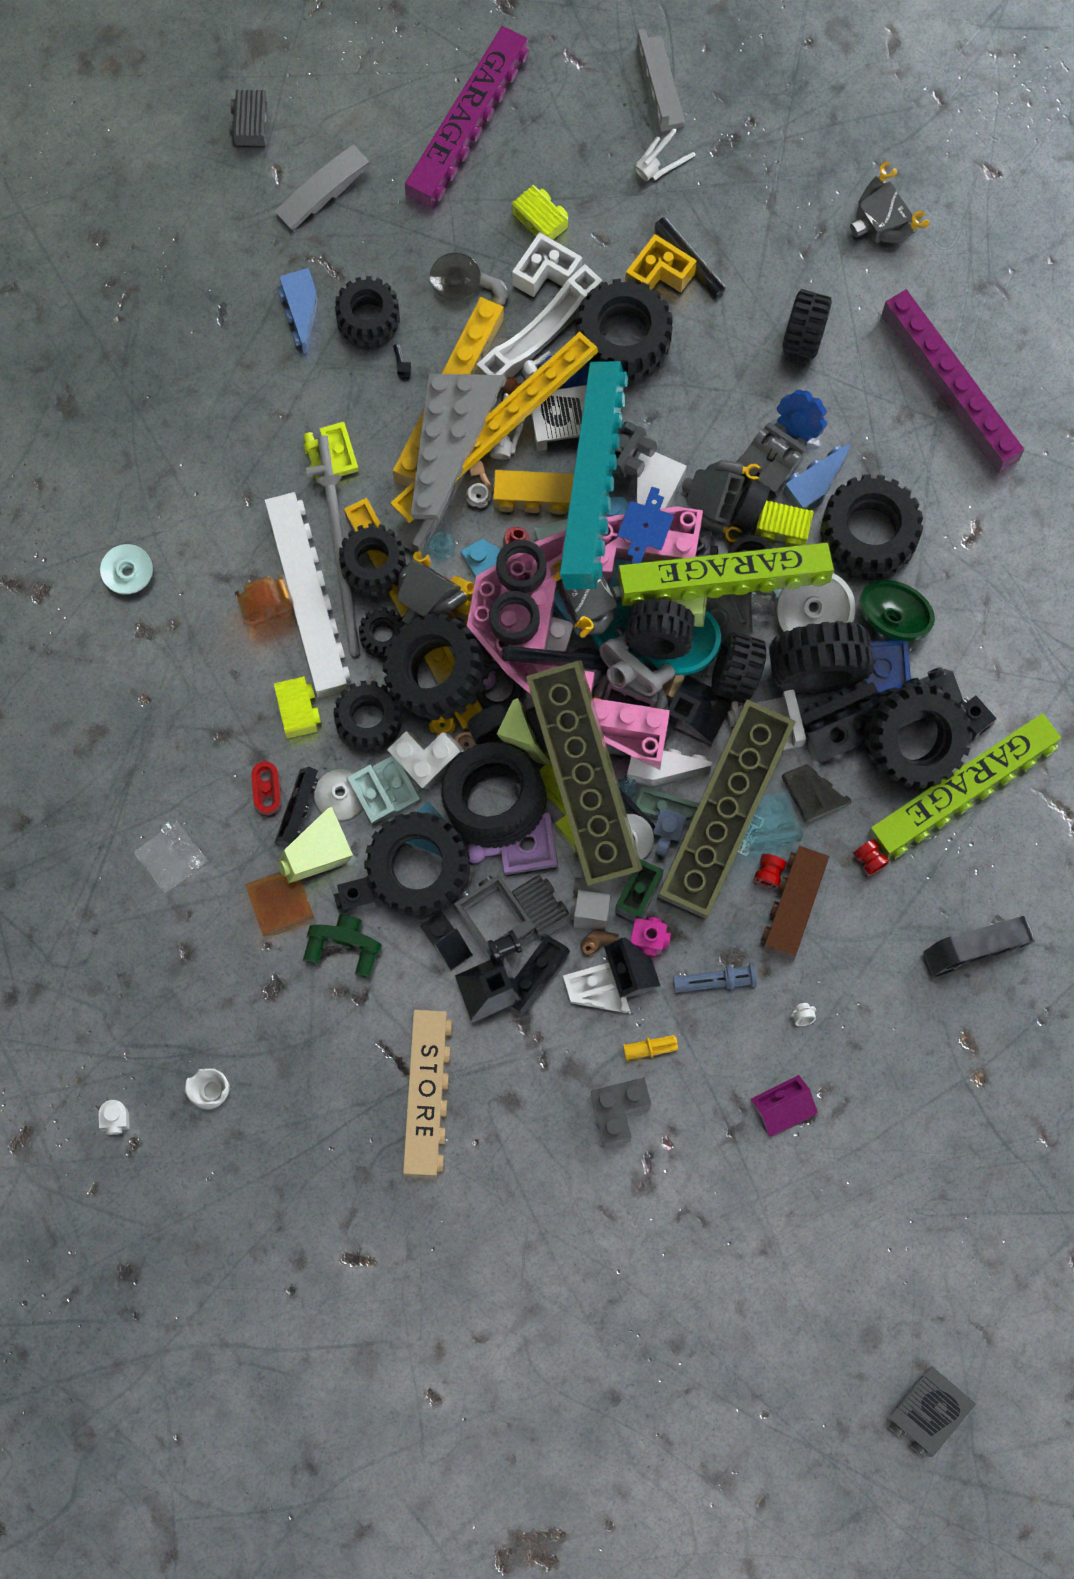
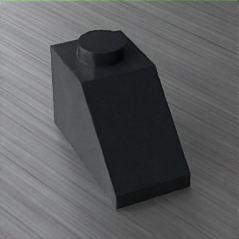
M626 937L620 938L604 947L620 998L643 995L661 986L653 961Z

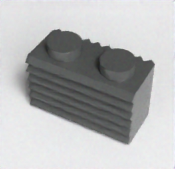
M238 89L236 90L235 99H231V114H235L234 121L229 123L230 137H234L235 145H266L268 101L265 90L250 91Z
M537 875L512 890V894L534 924L536 935L542 940L546 935L552 934L568 923L567 915H569V912L562 901L557 902L553 897L552 893L555 890L547 878L543 880L540 875Z

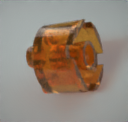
M277 574L279 579L273 580L272 576L260 578L243 586L245 590L243 593L240 594L238 590L235 592V597L246 624H253L254 629H258L269 624L268 619L278 616V619H284L293 614L292 608L295 603L283 574Z

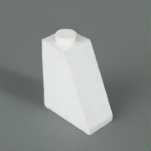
M657 452L652 457L641 453L638 459L644 461L645 468L640 477H636V503L645 505L651 487L660 489L658 495L664 497L660 509L669 508L686 475L687 466ZM652 500V504L657 503L656 500Z

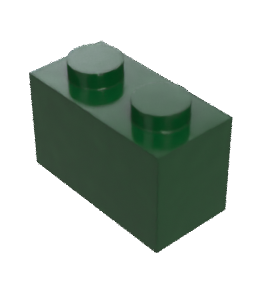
M642 859L640 861L643 869L631 874L615 907V913L635 922V918L642 919L664 872L663 869Z

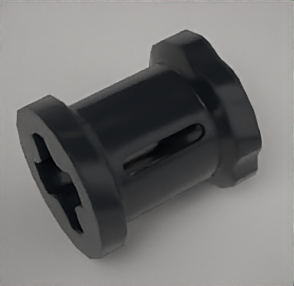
M513 930L508 931V935L495 941H487L497 963L501 962V958L514 952H522L520 943Z

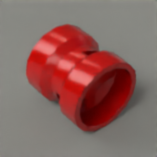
M875 839L865 843L853 852L857 861L865 863L863 870L867 876L878 872L890 862L885 854H879V844Z
M762 854L759 861L761 867L756 871L753 880L762 886L777 889L781 882L780 873L785 870L787 862L775 855Z

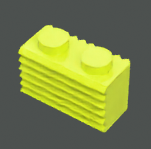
M532 185L512 202L513 216L526 226L534 236H537L540 232L554 240L568 228L567 212L560 205L556 207L544 189L539 190Z
M766 501L758 519L755 536H760L768 540L769 543H774L775 541L784 542L787 547L806 545L814 511Z
M305 676L274 683L286 738L290 739L318 732L316 724L321 723L318 708H312L310 699L315 698L312 683L306 684Z

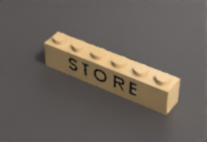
M414 1010L404 1177L437 1179L438 1172H443L444 1155H439V1145L445 1144L446 1128H441V1117H446L447 1100H442L443 1090H448L449 1073H444V1063H450L451 1047L446 1046V1036H451L452 1019H447V1011Z

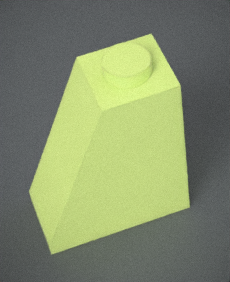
M332 807L325 810L283 851L278 859L280 873L286 876L288 883L346 865L353 854Z

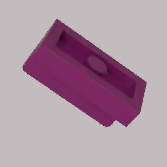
M799 1075L751 1098L753 1107L761 1116L769 1136H774L818 1113L811 1091Z

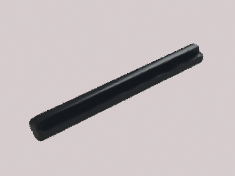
M505 646L502 648V659L504 661L554 666L582 661L585 669L605 671L609 669L601 655Z

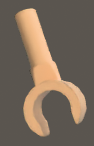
M479 460L469 469L470 476L479 475L480 480L492 493L494 488L486 477L483 463Z

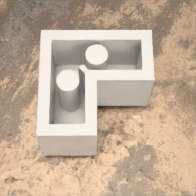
M539 232L512 271V285L532 297L536 295L547 278L563 287L565 282L582 267V257Z
M407 731L387 749L420 787L431 790L446 775L445 772L449 769V765L452 764L458 755L465 751L451 734L442 732L426 747L415 733Z

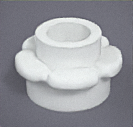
M481 483L473 484L466 492L468 504L478 508L487 506L492 496L491 491Z
M801 1003L794 1007L790 1017L795 1021L796 1026H807L816 1021L815 1012L817 1010L814 1006L810 1007L808 1003Z

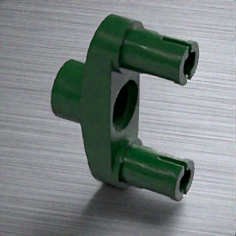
M339 914L336 926H309L306 936L309 939L303 961L318 965L323 945L327 941L358 949L361 952L355 975L370 979L376 956L380 955L382 944L369 936L359 933L362 925L361 919L351 915Z

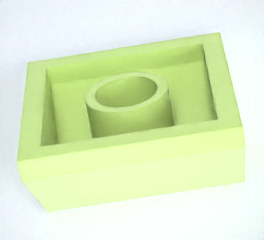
M518 698L513 700L497 735L503 742L524 750L533 761L544 765L551 764L549 755L544 752L531 729L526 715L527 709Z

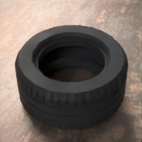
M505 742L481 743L463 751L449 765V769L446 770L441 787L443 807L453 827L461 837L468 840L471 844L473 843L483 848H503V846L507 847L511 844H516L515 842H520L527 835H530L536 829V826L539 825L540 820H542L547 803L546 787L533 759L519 747ZM505 774L513 776L521 782L518 800L509 810L500 815L487 817L475 814L468 809L467 800L471 789L483 778L489 775Z

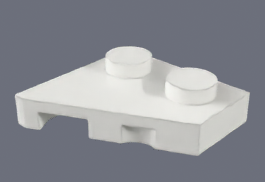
M609 963L563 975L570 1003L622 1013L630 1011L626 997L620 998Z

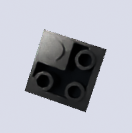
M687 676L668 708L670 710L668 721L675 724V728L712 745L734 701L714 695L712 687Z
M506 956L501 958L499 963L493 958L455 975L472 1023L522 1001Z

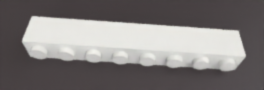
M295 492L265 499L317 697L321 699L340 694L344 689L348 691L347 683L352 681L348 666L342 667L340 659L344 658L345 655L341 642L336 643L334 634H338L335 618L329 619L327 610L332 609L328 594H322L321 586H325L322 571H316L314 563L319 562L316 548H310L308 539L312 538L309 523L303 524L302 516L306 515L303 500L297 501Z

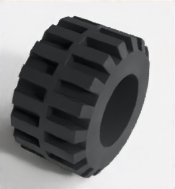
M366 276V280H361V277L355 278L356 282H347L346 289L342 287L339 290V296H336L335 313L338 328L341 330L344 338L348 336V341L352 344L357 341L360 347H364V344L374 347V343L377 342L379 345L385 343V338L390 340L393 337L392 331L396 332L398 323H400L397 294L394 290L391 291V286L387 282L383 285L380 278L374 281L372 276ZM366 304L375 305L382 310L378 316L368 320L360 319L353 314L358 307Z
M804 289L797 293L782 344L783 351L814 359L817 356L832 305L831 297Z
M374 523L368 524L369 528H363V525L357 527V532L351 530L348 533L349 539L344 537L342 547L339 548V561L343 578L346 579L350 587L354 586L355 591L358 593L365 590V595L371 596L372 592H376L378 596L382 595V590L384 589L387 592L393 590V584L398 586V575L406 567V558L399 536L395 537V532L392 529L386 531L384 525L379 524V527L375 528ZM369 550L381 551L388 557L383 566L374 570L361 567L357 561L363 553Z
M665 599L639 601V603L633 604L632 608L629 609L625 635L626 645L633 652L651 659L672 660L683 657L690 652L692 646L695 616L686 606Z
M735 631L730 633L719 651L712 675V692L714 695L743 704L747 699H751L758 687L765 666V641Z
M365 680L360 681L361 685L356 687V684L353 683L350 685V690L344 689L341 692L342 697H337L335 702L336 708H334L333 714L338 735L340 738H343V742L347 746L351 744L353 750L358 751L359 748H362L363 753H369V749L374 748L375 752L380 751V746L388 747L390 740H395L397 731H400L401 713L399 703L388 692V687L384 684L379 687L378 682L372 681L371 685H367ZM363 706H374L383 712L382 720L370 728L357 726L352 721V717Z

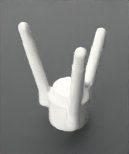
M672 129L656 147L660 141V137L657 136L642 158L636 162L634 169L643 180L648 181L652 178L656 181L661 175L695 157V152H692L659 170L660 162L656 156L674 136L676 129Z
M507 393L504 394L503 400L509 396ZM525 419L517 426L512 442L510 437L506 435L489 451L492 458L508 460L511 455H515L516 445Z

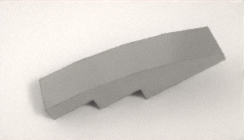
M355 145L350 146L312 175L275 212L290 229L295 230L311 213L316 214L332 197L336 199L370 164L369 160Z

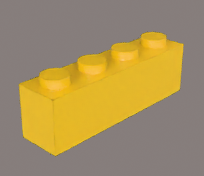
M495 470L494 508L503 512H512L514 509L528 513L550 511L553 514H565L569 512L574 474Z

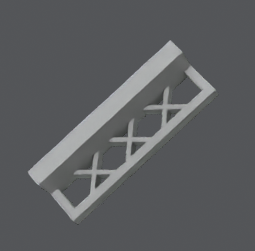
M646 29L638 30L637 47L660 131L685 127V119L662 36L648 38Z
M467 472L454 483L451 489L452 493L439 520L414 519L412 522L407 523L399 537L405 551L413 555L416 551L423 553Z

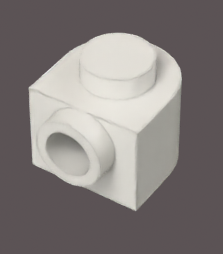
M108 1100L103 1103L99 1109V1129L106 1131V1135L122 1134V1130L130 1129L127 1108L117 1100Z

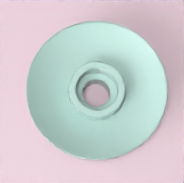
M123 544L107 552L101 562L100 573L103 582L110 590L119 594H133L142 590L149 583L153 573V565L149 555L142 548L136 545ZM127 569L132 570V574L129 576L123 575Z

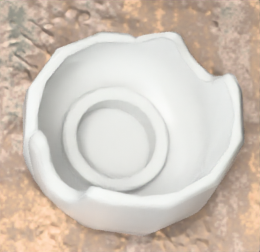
M214 1068L199 1069L193 1077L187 1078L185 1083L187 1097L191 1103L200 1109L210 1110L220 1106L229 1094V1083L222 1072Z

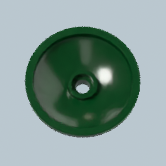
M877 580L869 583L860 595L859 607L865 620L873 629L888 638L898 641L919 640L927 636L934 626L935 615L932 606L920 592L907 584L894 580Z

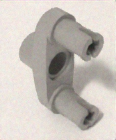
M626 631L617 638L603 643L600 646V655L609 667L607 678L616 688H623L628 685L646 696H652L660 691L662 685L673 679L675 675L673 667L669 664H664L656 671L651 672L627 651L629 647H627L625 642Z

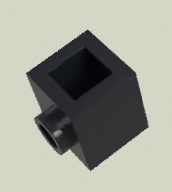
M977 695L970 700L966 697L963 701L959 702L966 710L963 715L970 719L971 726L967 727V731L972 733V741L976 740L994 725L997 718Z
M366 877L337 885L339 893L334 894L337 910L343 908L344 914L351 915L376 908L371 886L368 884Z

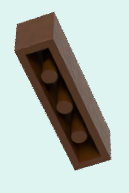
M802 846L798 847L796 853H790L786 867L791 868L788 878L783 876L779 885L778 892L782 893L780 902L774 901L769 915L774 918L771 927H765L761 941L765 942L763 951L794 961L830 856Z

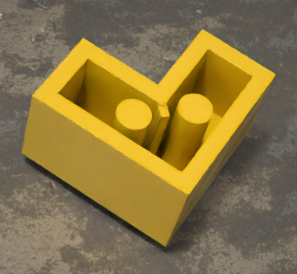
M654 234L626 271L625 282H628V279H635L636 284L641 285L644 282L649 285V290L652 291L658 281L661 280L681 293L695 275L697 260Z

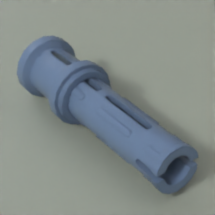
M754 963L737 968L727 966L723 971L673 976L675 993L726 987L729 990L746 985L757 987ZM739 975H748L744 978H735ZM725 977V980H717V978ZM712 979L711 982L689 984L690 981Z

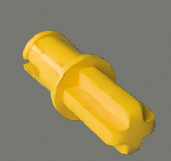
M674 1035L651 1040L649 1037H646L647 1040L623 1044L626 1062L649 1056L653 1059L654 1055L678 1050L677 1038Z

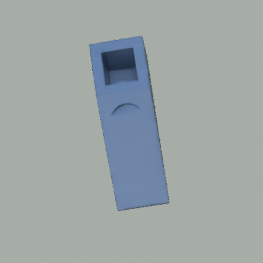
M309 268L279 276L281 286L277 287L281 302L286 301L288 306L287 309H284L289 324L293 323L295 331H292L295 345H301L303 354L308 352L318 303L316 288Z
M849 443L842 448L840 446L833 448L827 454L828 457L822 461L819 459L813 461L808 465L806 471L800 475L795 473L786 480L783 494L793 507L813 510L823 503L848 457L851 447Z

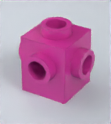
M646 917V920L635 918L631 942L649 958H655L656 955L661 956L663 948L668 949L671 933L666 932L667 924L662 923V920L659 918Z

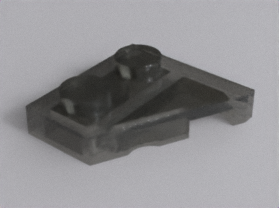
M808 764L782 775V779L804 823L846 807L852 802L847 795L844 797L833 789V784L827 779L820 777L817 771Z

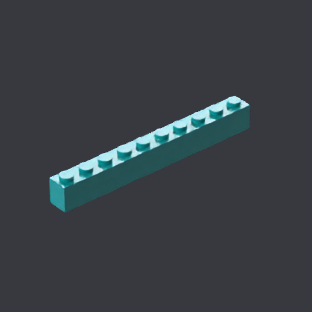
M620 361L590 362L560 570L565 590L597 589L598 578H602L603 569L600 560L601 556H605V541L603 537L608 534L606 515L611 512L609 493L614 490L612 470L617 468L615 449H619L620 446L618 428H622V414L620 410L625 407L623 388L628 385V375L626 371L623 372Z

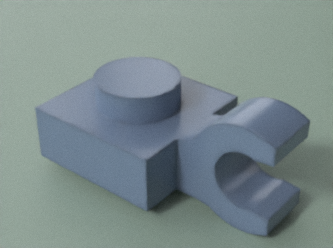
M661 808L653 834L661 836L655 854L666 857L671 839L675 841L680 840L687 818L686 815Z

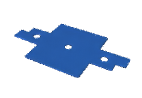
M651 487L645 505L630 501L618 533V537L632 541L628 555L633 556L632 563L635 564L641 563L647 546L662 550L674 517L673 514L660 510L664 497L658 495L660 489ZM652 500H656L657 503L652 504ZM645 523L648 524L647 528L643 526ZM636 547H639L640 550H639V551H635V548H636Z

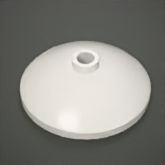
M834 573L831 582L820 587L809 585L793 590L783 588L777 601V618L783 632L813 623L853 622L855 616L853 593L847 583ZM811 602H816L817 608L814 611H810L808 608Z

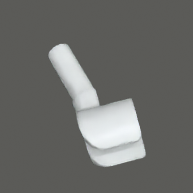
M547 351L534 361L527 360L524 363L522 373L526 380L538 370L537 367L545 361L547 356H552L550 351Z

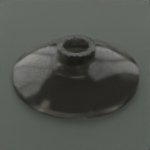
M462 253L443 255L436 260L430 271V282L434 291L439 296L448 300L456 301L468 298L477 290L480 284L481 275L477 263L471 257ZM453 278L460 280L458 283L451 282Z

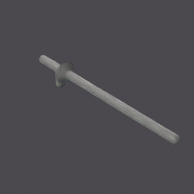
M319 436L317 439L321 465L306 467V473L308 478L323 475L316 482L325 487L350 655L355 657L359 655L360 648L350 586L347 584L346 579L343 578L339 561V548L342 547L343 536L335 485L342 477L333 475L328 436Z

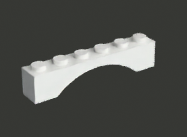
M584 264L565 282L553 300L529 325L510 340L492 349L477 363V375H505L506 379L508 377L512 378L523 368L527 360L533 359L576 318L581 301L587 299V293L592 289L598 291L599 284L603 283V280Z

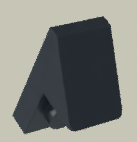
M442 911L420 926L421 931L450 971L473 956L458 929H454Z

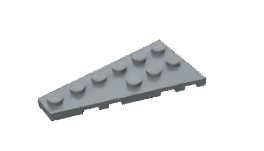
M429 374L411 510L413 519L439 520L452 493L451 489L457 477H460L463 471L462 466L466 458L470 456L486 424L485 419L491 407H494L501 387L503 388L507 381L505 375Z

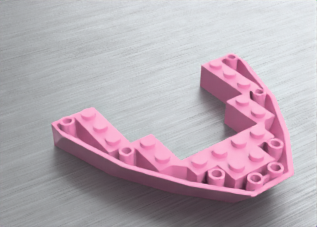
M678 506L660 509L674 515L662 550L647 546L641 562L696 557L703 510ZM625 514L606 517L608 520V534L603 537L605 541V556H601L600 562L603 569L602 576L605 577L606 582L610 583L612 582L615 559L630 561L633 559V556L628 555L632 541L618 537ZM645 523L643 526L647 528L648 524ZM566 530L534 542L544 552L547 560V569L543 583L536 590L526 593L535 600L540 614L538 632L526 643L519 645L503 643L495 637L490 629L489 611L491 604L498 596L505 592H510L500 583L496 573V565L477 575L467 627L506 674L530 695L531 692L526 676L558 666L504 661L502 659V648L505 646L546 649L558 581L553 579V575L557 571L551 569V566L557 561L562 560ZM636 547V548H635V551H639V550H640L639 547ZM517 553L508 558L506 571L511 578L524 581L535 575L537 563L533 556L527 553ZM507 605L499 614L500 625L509 632H520L526 629L530 622V613L523 605ZM585 671L592 695L594 672ZM593 698L605 742L660 770L670 710Z

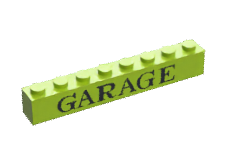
M828 543L619 565L617 581L622 606H632L635 603H639V601L648 599L692 601L700 597L718 598L728 594L745 595L748 592H771L782 588L793 590L809 585L820 587L831 582L834 568Z
M1041 713L962 766L960 770L958 769L953 772L954 776L949 780H941V784L932 786L872 826L868 832L869 837L877 841L880 852L888 858L891 856L895 858L900 857L908 850L907 846L914 841L918 844L929 837L930 833L928 831L936 826L938 829L943 828L952 821L950 818L957 812L962 815L973 807V801L978 798L984 800L993 794L995 786L1000 783L1003 786L1007 785L1016 778L1014 775L1021 769L1026 772L1037 764V758L1042 755L1048 757L1059 749L1057 745L1062 737L1044 713Z

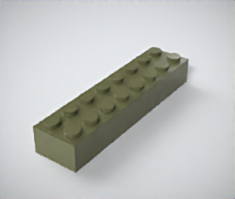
M575 661L526 676L587 886L640 871L643 868L582 661Z
M748 699L745 701L657 895L658 898L704 919L709 917L796 721Z

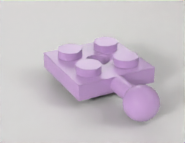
M544 813L536 829L530 835H527V837L535 840V845L531 850H523L520 847L521 841L515 842L516 844H511L507 847L503 846V848H483L470 843L466 846L470 856L468 861L479 863L485 856L502 854L505 875L557 867L558 860L550 813Z

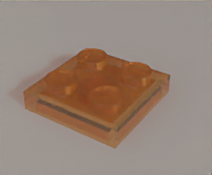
M277 872L245 884L263 936L314 918L301 880L288 883L286 876Z

